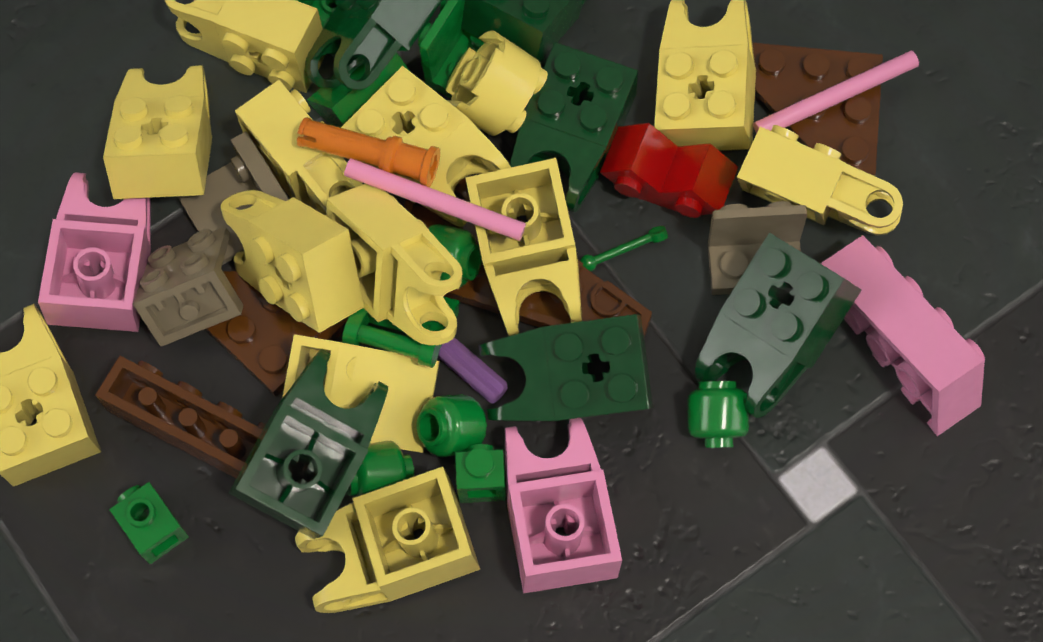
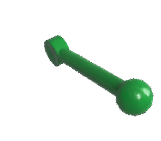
M665 226L654 227L646 235L595 256L584 255L580 261L583 263V267L592 272L597 264L650 242L664 241L668 237Z

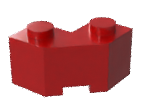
M650 123L618 127L600 173L615 184L614 188L625 196L636 197L677 211L684 216L698 218L700 215L712 214L713 211L720 210L724 206L738 166L710 143L678 147Z

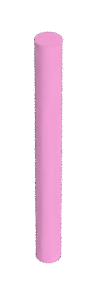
M912 50L754 122V130L757 134L760 126L770 131L773 125L786 128L918 67L919 60Z
M351 158L344 171V176L518 241L521 240L526 227L524 222Z

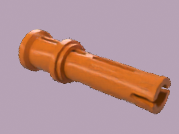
M308 117L302 120L298 130V134L304 135L297 138V145L300 147L315 149L347 159L351 158L379 167V169L392 174L418 180L421 185L427 187L432 185L438 170L440 148L436 146H430L429 149L407 144L403 142L402 137L396 135L384 140L314 121Z

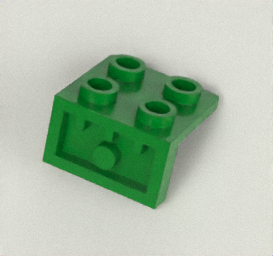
M442 0L440 14L433 24L430 22L426 24L418 39L425 84L449 98H452V95L445 90L457 63L469 47L477 52L485 43L461 28L465 0Z

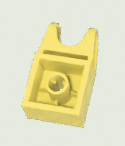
M165 0L170 11L178 17L176 29L179 36L188 45L228 62L233 69L244 75L255 73L268 78L272 84L280 80L288 91L294 88L307 93L312 81L308 78L306 72V58L323 30L317 8L296 0H194L189 4L178 3L175 0ZM187 22L196 27L200 33L188 32L186 30ZM326 54L320 58L318 62V69L322 61L324 60Z
M671 0L659 49L654 127L678 147L710 143L718 150L750 149L753 143L756 67L746 0H731L725 16L718 23L708 27L695 26L689 22L688 7L685 4V0Z
M203 65L190 66L182 78L173 83L163 85L147 82L144 78L143 68L128 70L114 102L103 155L113 199L204 195L212 133L208 90Z
M404 66L341 127L384 140L396 135L402 137L404 143L429 149L430 146L439 147L440 162L430 188L456 197L454 189L464 177L471 174H483L511 168L501 152L465 114ZM400 176V177H403V178H405V179H408V180H411V181H413V182H416V183H419V184H420V181H418V180L411 179V178H407V177H404V176ZM424 206L456 226L463 227L467 223V221Z
M277 80L236 109L235 113L242 131L248 133L290 199L294 197L326 216L327 198L360 186L362 182L344 176L347 162L343 157L297 145V138L304 136L298 134L300 124L305 117L311 118L308 115L311 109L296 89L289 92L282 82Z
M773 125L771 131L761 126L759 127L737 176L742 190L771 203L789 201L794 205H806L807 218L822 225H825L827 218L830 217L868 234L879 236L888 234L899 224L903 201L900 192L892 184L841 161V153L831 147L816 143L812 149L797 141L799 136L784 127ZM881 200L890 205L892 212L886 217L877 218L870 215L866 208L871 202Z
M553 158L465 177L470 203L513 219L526 215L528 220L520 241L475 225L485 272L508 336L519 334V311L523 301L529 295L540 291L553 293L562 301L565 310L570 315L571 323L582 322L578 258L557 159Z
M362 184L327 198L326 216L349 230L364 309L377 322L388 319L421 344L441 345L451 341L457 332V319L443 296L450 291L459 289L462 283V267L458 261L437 240L421 220L416 219L398 203L394 196L384 190ZM443 272L451 276L447 280H440ZM427 321H437L446 328L440 331H430L425 329L422 324Z
M250 190L231 195L221 203L223 219L235 231L244 248L243 252H237L234 256L236 272L259 291L270 304H276L290 313L296 321H302L319 333L364 308L350 234L346 227L294 197L284 201L261 191ZM242 205H253L243 210L236 209Z
M35 304L26 306L23 309L24 334L21 341L13 349L0 353V475L13 487L101 452L75 375ZM36 418L37 423L34 424V425H31V423L33 422V420Z
M444 467L352 498L353 503L336 511L322 537L312 539L301 532H298L295 536L296 545L301 552L340 551L345 553V567L341 575L312 597L315 611L320 613H336L391 602L480 570L453 484ZM422 529L424 533L418 539L413 540L415 537L414 531Z

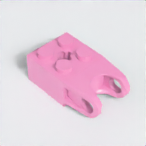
M75 172L69 179L57 217L52 221L38 304L47 325L138 332L141 316L134 307L133 301L151 253L150 198L124 199L119 204L110 207L97 206L89 201L88 180H86V173Z
M581 418L569 419V424H567L568 447L561 455L554 458L535 456L526 448L516 426L505 428L506 499L523 593L618 578L622 557L604 471L600 468L587 429ZM564 527L565 533L569 536H561L555 533L556 528Z

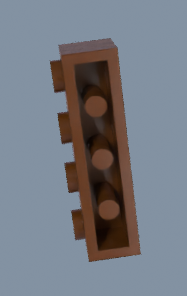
M119 356L95 394L105 409L136 427L237 478L266 424L259 422L256 426L242 419L243 414L232 406L221 401L215 405L203 399V394L199 390L183 381H179L177 385L163 378L164 374L149 363L140 360L136 364Z

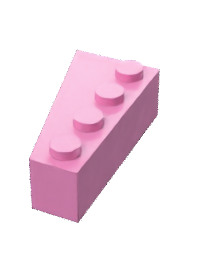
M862 235L820 263L862 289L844 317L845 321L856 335L863 331L868 334L866 336L867 344L872 351V355L883 368L890 364L895 368L896 374L904 386L901 388V391L913 405L920 400L930 412L932 418L927 424L936 436H939L981 406L985 363L982 350L973 340H965L954 329L950 317L940 307L934 309L923 297L922 290L915 280L909 276L904 278L894 268L890 256L882 247H874Z

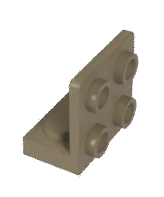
M246 131L231 139L237 156L231 158L229 164L207 175L204 195L178 196L198 232L204 229L214 231L224 226L228 229L230 238L222 265L234 259L237 252L244 251L239 237L223 219L221 203L226 198L239 192L256 190L284 201L289 200ZM242 205L236 209L243 210L253 205Z
M778 201L769 204L767 207L748 208L743 204H730L722 207L720 210L713 211L707 243L712 295L731 294L769 232L801 251L800 239L807 218L806 205H794L789 201Z
M226 226L214 231L210 229L201 230L190 237L187 242L173 248L170 245L163 246L155 250L148 257L133 305L160 347L241 315L243 303L221 269L230 238V233Z

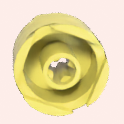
M488 31L478 38L485 43L477 52L469 47L457 63L445 90L452 95L451 100L447 101L465 114L476 127L491 136L498 135L505 130L514 133L521 127L526 118V110L524 108L532 95L539 92L544 86L548 73L541 68L538 59L497 32Z

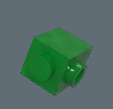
M150 482L142 487L141 485H136L127 489L118 497V504L109 509L139 554L150 565L189 538Z

